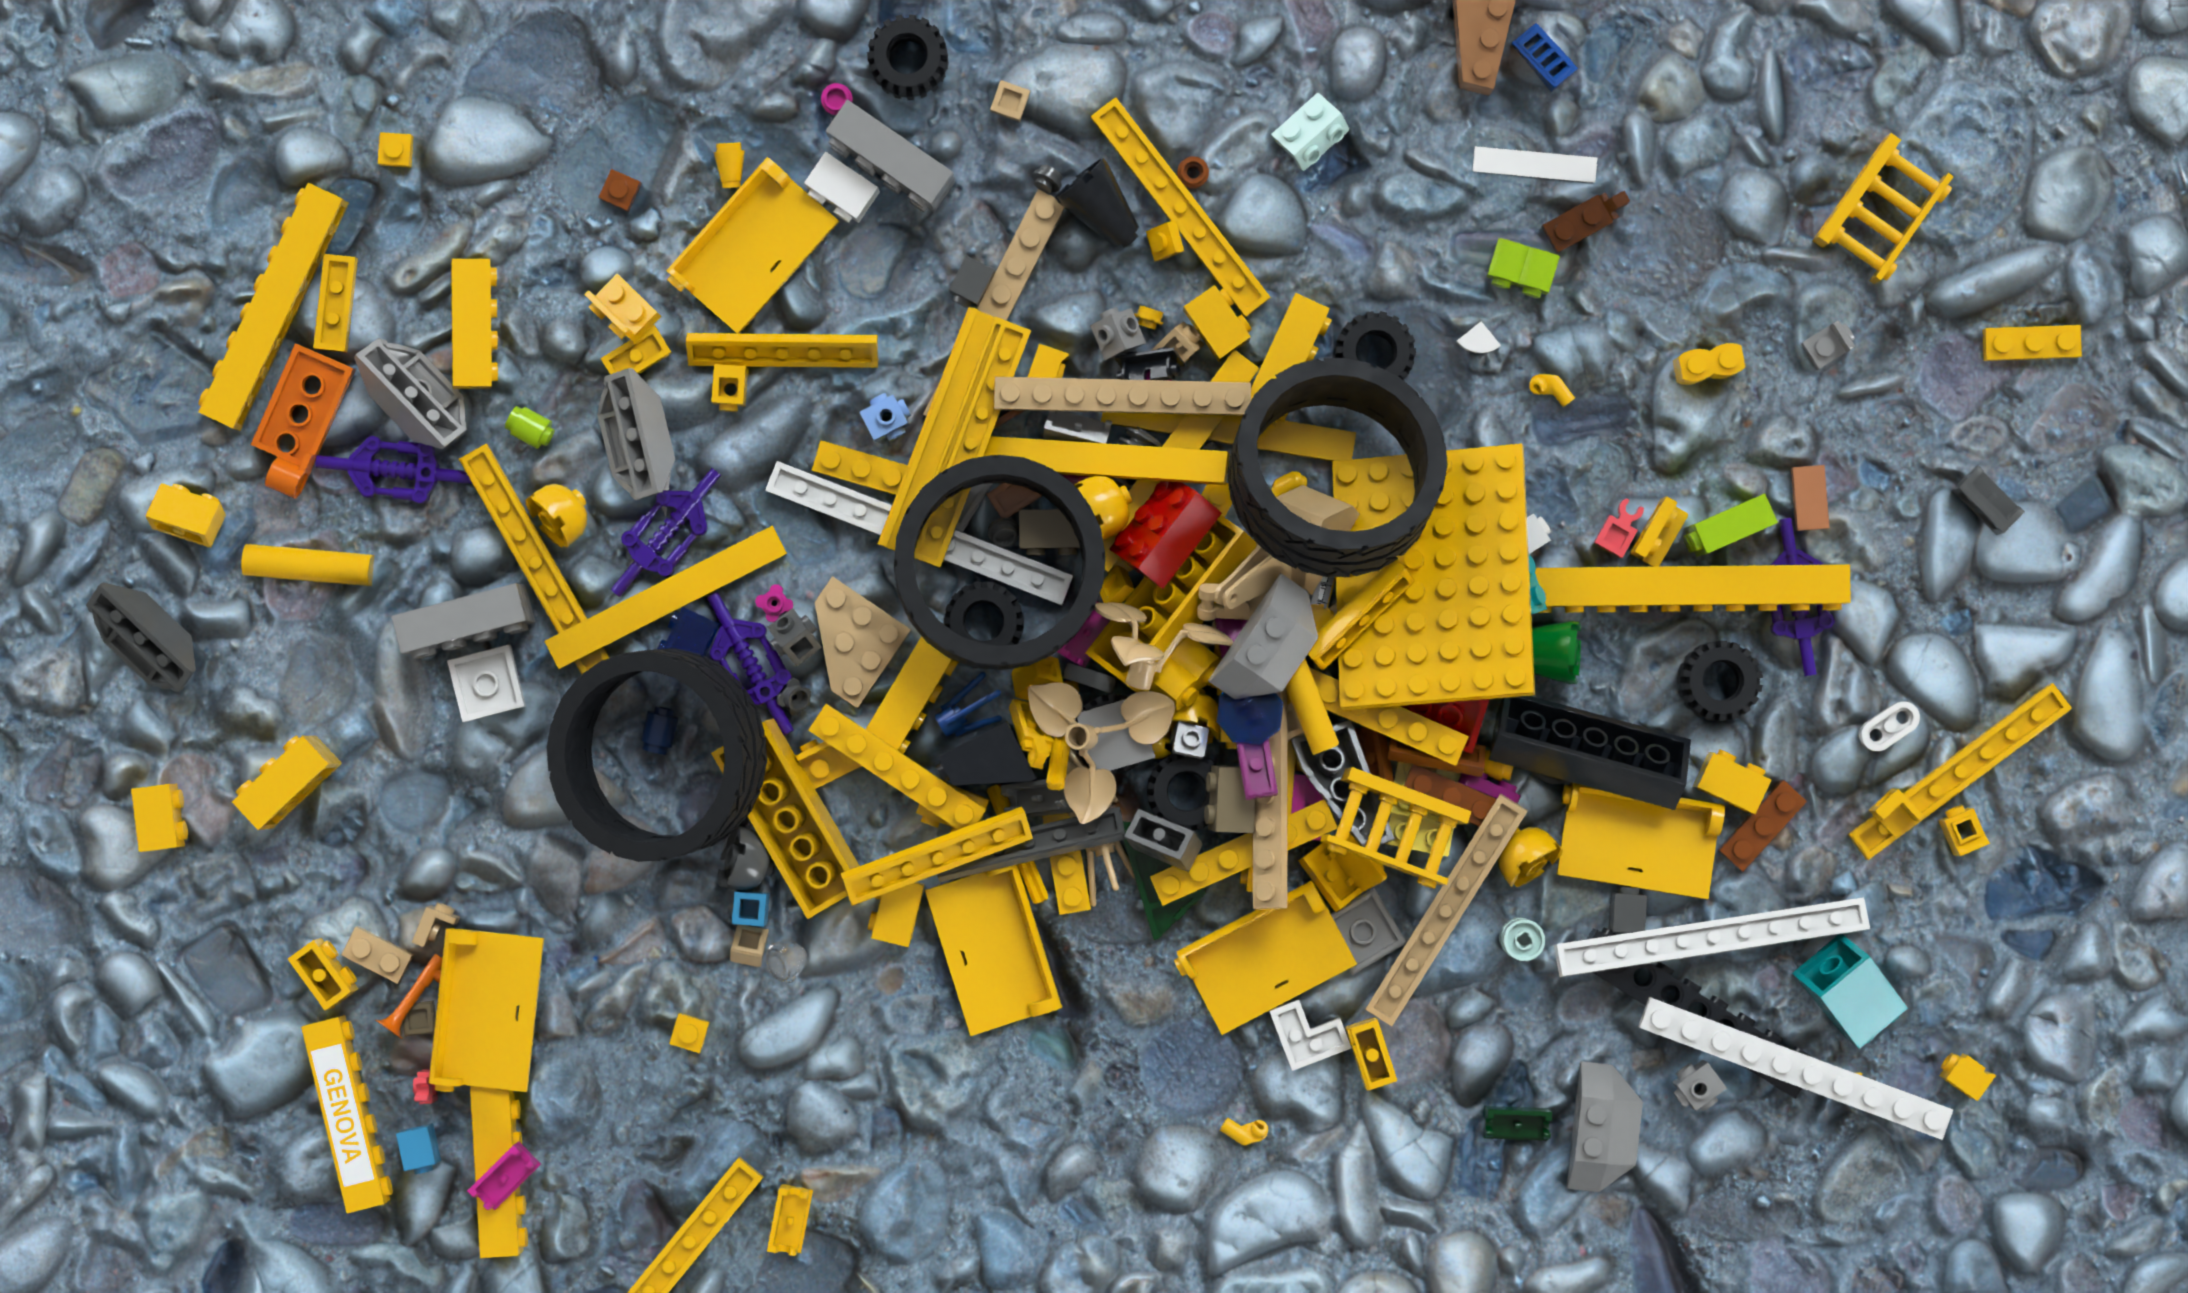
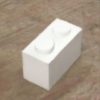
M827 152L823 154L804 182L806 188L809 189L808 196L821 205L825 201L835 207L833 212L848 223L851 219L859 223L880 193L876 185Z

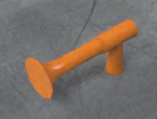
M434 954L394 1012L385 1019H375V1021L397 1037L403 1039L400 1035V1028L408 1012L433 980L440 984L442 958Z

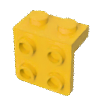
M1350 833L1347 841L1359 845ZM1323 842L1298 860L1335 912L1341 910L1362 892L1387 879V874L1382 864L1350 852H1346L1345 856L1327 850L1328 844Z

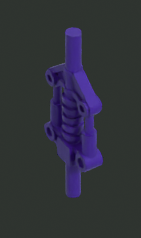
M376 436L368 437L349 458L317 455L315 462L316 468L347 471L361 495L366 498H373L375 495L392 496L393 499L410 500L425 504L429 501L430 493L438 481L472 484L466 471L439 468L435 456V447L399 441L398 443L382 442ZM381 449L397 450L398 453L418 455V462L416 466L415 463L407 465V462L399 464L398 461H392L390 463V460L382 462L381 459H375L373 461V457ZM371 474L377 477L382 475V477L386 478L389 475L391 478L399 476L400 479L408 477V480L415 479L416 483L414 489L393 487V489L378 488L371 479Z
M711 468L692 492L663 490V492L656 495V503L646 515L643 514L630 531L623 533L621 537L622 543L627 546L634 561L610 589L612 592L621 597L643 569L657 572L664 577H669L674 573V567L688 552L686 549L697 536H703L708 531L701 499L721 477L716 470ZM661 507L676 508L677 510L669 514L671 517L664 520L665 524L659 526L660 530L658 532L655 531L654 537L649 538V543L645 545L639 537L652 523L651 519ZM688 518L692 532L681 545L678 544L666 560L656 554L664 549L662 546L669 543L668 539H672L675 536L673 533L675 531L678 532L680 530L679 526H683L685 524L684 520Z
M1780 519L1779 525L1784 552H1781L1770 565H1824L1821 561L1799 549L1796 550L1792 519ZM1821 604L1817 605L1818 616L1807 618L1809 611H1794L1791 613L1795 620L1784 621L1782 605H1777V611H1771V633L1774 636H1784L1793 640L1798 639L1804 676L1817 675L1811 637L1816 636L1824 629L1831 628L1835 623L1834 617L1830 614V611L1822 610Z
M719 593L711 594L707 597V600L722 626L710 650V657L712 660L719 662L720 665L724 666L740 681L737 674L732 672L725 660L729 649L734 647L733 651L735 654H738V661H742V668L747 670L745 672L747 677L750 676L751 684L755 685V687L747 690L755 705L766 704L784 736L793 732L794 729L785 712L776 701V697L783 691L788 680L792 679L793 675L786 669L777 651L772 649L766 638V627L761 623L732 619ZM754 638L760 640L767 653L766 657L775 672V675L766 680V673H762L761 670L763 668L761 664H757L758 659L753 656L755 653L752 649H749L750 644L745 642V639Z

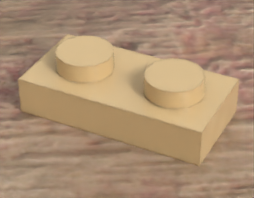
M359 926L354 928L341 954L347 959L397 984L401 982L414 957V954Z

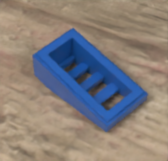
M1537 23L1511 43L1550 92L1555 90L1578 70L1572 60ZM1536 35L1540 40L1527 50L1524 44ZM1545 45L1547 50L1535 58L1532 54ZM1552 54L1555 60L1544 68L1540 63ZM1560 64L1563 69L1555 76H1552L1549 72Z

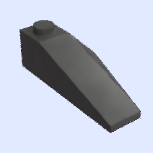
M1350 720L1332 725L1339 741L1338 746L1312 755L1304 734L1291 739L1301 770L1340 820L1351 791L1348 789L1349 784L1341 781L1345 768L1354 767L1370 773L1352 721ZM1370 791L1362 796L1350 831L1351 835L1362 847H1365L1381 802L1378 800L1379 795ZM1388 821L1380 845L1395 840Z

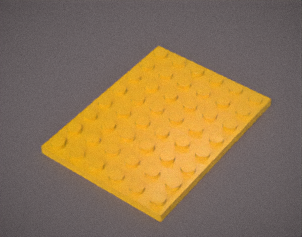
M1522 443L1446 450L1448 465L1440 497L1419 539L1404 555L1396 556L1398 558L1397 561L1407 569L1415 580L1414 583L1338 656L1339 697L1342 710L1535 695L1525 464ZM1406 454L1332 461L1333 498L1354 506L1360 513L1350 531L1368 530L1389 523L1404 513L1413 503L1415 493L1414 477ZM1382 569L1358 576L1350 574V577H1336L1337 613Z

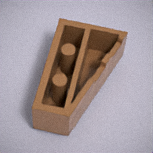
M1453 0V21L1460 89L1488 96L1492 93L1516 0Z

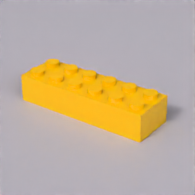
M1220 515L1164 589L1144 577L1124 603L1139 609L1147 617L1146 622H1138V641L1155 646L1164 653L1179 631L1184 630L1183 625L1185 623L1202 624L1204 620L1197 617V608L1201 604V599L1198 596L1199 586L1204 583L1221 584L1256 548V542L1244 530ZM1110 620L1085 654L1135 693L1149 691L1134 688L1125 682L1130 664L1123 665L1112 647L1111 639L1113 636L1132 638V627L1128 622ZM1188 637L1182 638L1175 649Z
M772 718L762 722L765 730L764 737H766L767 765L760 794L748 818L804 915L809 919L848 896L840 873L860 865L800 762L797 761L796 755L778 724ZM722 746L711 754L723 773L725 757L724 747Z

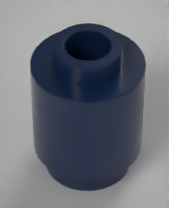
M655 706L654 711L647 712L641 737L643 750L667 755L668 748H672L679 719L673 716L674 710Z

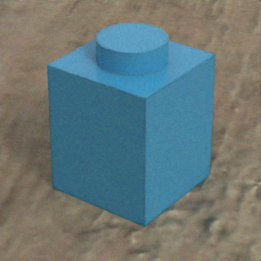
M735 891L732 924L766 926L768 922L770 893Z
M433 1123L401 1130L396 1133L404 1171L414 1169V1174H421L434 1170L433 1165L440 1162L441 1157Z

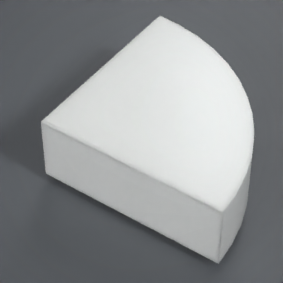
M1482 321L1456 341L1461 348L1473 353H1489L1501 346Z

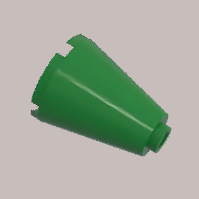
M1569 621L1532 628L1534 675L1567 684L1578 683L1575 675H1579L1581 640H1577V631H1581L1580 622Z

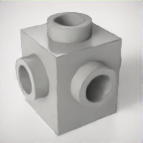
M1117 307L1109 309L1100 314L1101 320L1090 325L1104 360L1112 359L1118 355H1125L1146 344L1132 308L1120 312Z
M1701 1060L1694 1066L1692 1063L1687 1064L1676 1073L1678 1078L1672 1082L1677 1088L1673 1092L1677 1100L1684 1108L1689 1105L1695 1111L1700 1108L1704 1111L1713 1106L1718 1101L1716 1096L1727 1089L1711 1065L1705 1060ZM1699 1083L1698 1090L1694 1091L1695 1085Z

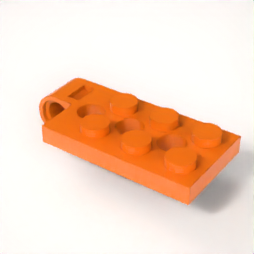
M295 343L250 444L277 456L268 470L265 479L266 487L294 499L298 498L308 480L316 457L319 455L356 369ZM314 376L318 377L321 382L320 390L315 394L307 393L305 390L307 379ZM297 406H305L308 410L307 419L302 423H296L292 418L293 410ZM290 434L295 439V447L290 452H283L279 446L280 439L284 435Z

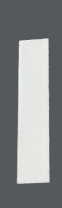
M1477 146L1474 149L1473 172L1595 183L1596 157Z

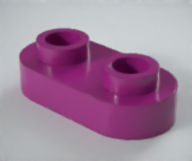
M1461 773L1458 783L1496 799L1500 794H1503L1518 804L1521 795L1516 793V786L1504 781H1499L1498 785L1486 780L1488 775L1483 773L1482 777Z

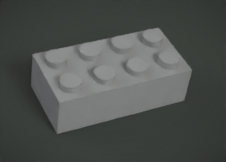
M848 99L826 129L829 138L828 143L833 151L845 159L849 155L855 158L858 168L870 176H873L875 173L881 176V179L884 181L883 185L894 193L899 194L901 191L906 193L910 199L909 202L922 212L929 209L934 213L955 184L954 174L951 170Z
M518 583L391 616L400 652L411 655V658L418 659L436 655L435 649L438 648L452 651L467 647L466 641L473 639L474 642L479 641V643L497 639L498 632L504 631L505 634L510 633V635L529 630L528 624L536 623L527 587Z

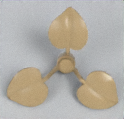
M1114 602L1096 603L1094 610L1101 616L1117 622H1128L1132 627V638L1113 636L1111 644L1123 665L1130 664L1125 682L1134 688L1149 690L1151 688L1155 672H1161L1163 664L1182 638L1189 637L1194 641L1227 646L1233 644L1231 638L1214 627L1197 623H1185L1183 625L1184 630L1179 631L1163 653L1155 646L1138 641V622H1146L1147 620L1146 615L1142 611L1127 604Z
M1055 682L1028 687L1030 709L1040 729L1054 737L1065 735L1068 746L1079 750V755L1083 756L1089 764V768L1079 766L1071 770L1065 778L1064 785L1065 799L1077 816L1078 821L1081 824L1089 823L1106 812L1116 794V781L1112 772L1107 769L1096 770L1095 762L1087 753L1088 750L1097 744L1098 735L1129 727V734L1134 741L1145 745L1154 744L1167 734L1175 711V703L1168 696L1158 692H1137L1125 699L1121 705V714L1127 722L1094 728L1091 725L1080 724L1074 720L1082 712V700L1079 692L1073 686Z

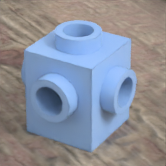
M886 393L870 400L871 406L860 411L876 443L886 437L889 441H892L906 433L904 428L910 426L906 418L912 416L903 399L897 401L894 395L887 397ZM886 413H891L892 419L885 422L882 420Z

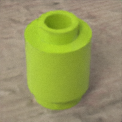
M515 406L505 423V429L510 431V435L536 449L541 445L547 446L555 432L551 428V420L527 407L522 409Z

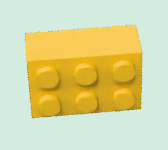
M297 735L294 736L283 746L285 752L277 760L273 757L261 766L259 771L262 774L253 782L250 779L247 780L236 790L235 793L238 796L232 803L257 830L273 829L342 764L317 736L302 735L300 738Z

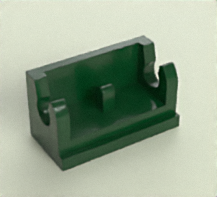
M1484 1106L1483 1138L1548 1141L1551 1138L1549 1123L1552 1121V1111L1548 1108Z

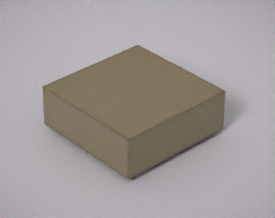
M434 1000L414 1004L403 1020L404 1037L434 1033L436 1020Z

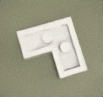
M1299 999L1269 1010L1292 1071L1352 1048L1340 1017L1310 1028Z

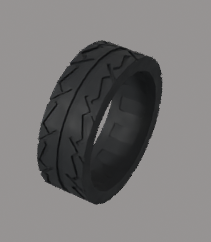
M1324 358V361L1315 359L1295 364L1275 375L1276 379H1270L1254 394L1244 413L1245 415L1241 419L1232 446L1227 469L1230 498L1239 521L1251 538L1254 537L1256 543L1273 558L1295 569L1298 567L1302 572L1323 577H1350V574L1358 576L1382 569L1397 560L1396 556L1404 555L1419 539L1443 490L1448 463L1444 436L1435 414L1422 397L1419 398L1418 393L1400 377L1378 366L1375 368L1370 363L1349 358ZM1326 405L1343 407L1362 413L1381 424L1396 438L1406 453L1414 477L1415 493L1413 503L1404 513L1389 523L1368 530L1350 532L1331 530L1309 523L1284 506L1275 497L1266 483L1258 462V437L1271 423L1287 413L1304 407Z
M990 455L968 459L938 474L920 490L907 508L896 536L894 575L898 598L914 628L928 644L948 658L974 668L1007 670L1030 666L1055 654L1076 636L1094 610L1103 585L1106 556L1101 528L1092 508L1069 480L1053 469L1046 467V465L1024 457ZM1007 483L1023 486L1041 494L1058 507L1073 528L1080 546L1082 557L1081 585L1076 601L1070 611L1049 631L1035 639L1015 645H988L973 642L954 633L941 623L926 605L916 581L914 551L920 532L930 515L948 498L964 489L980 484Z
M677 648L654 649L623 653L600 661L576 679L562 696L553 716L554 720L550 725L546 748L548 771H551L549 779L556 801L569 821L572 820L573 827L591 844L609 854L612 851L617 857L637 862L660 861L714 846L738 828L752 811L760 794L767 765L766 737H764L765 730L758 708L745 688L742 689L741 682L724 666L705 656L702 658L698 653ZM643 671L657 672L673 677L690 687L707 704L717 721L723 739L725 764L722 783L716 799L700 821L688 831L678 836L658 835L640 829L624 819L610 805L600 789L593 768L591 746L594 726L601 708L612 692L621 684Z

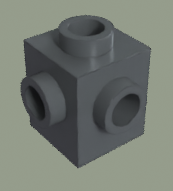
M793 608L768 626L774 637L770 643L781 657L787 654L796 666L822 648L813 635L817 628L807 615L801 618Z

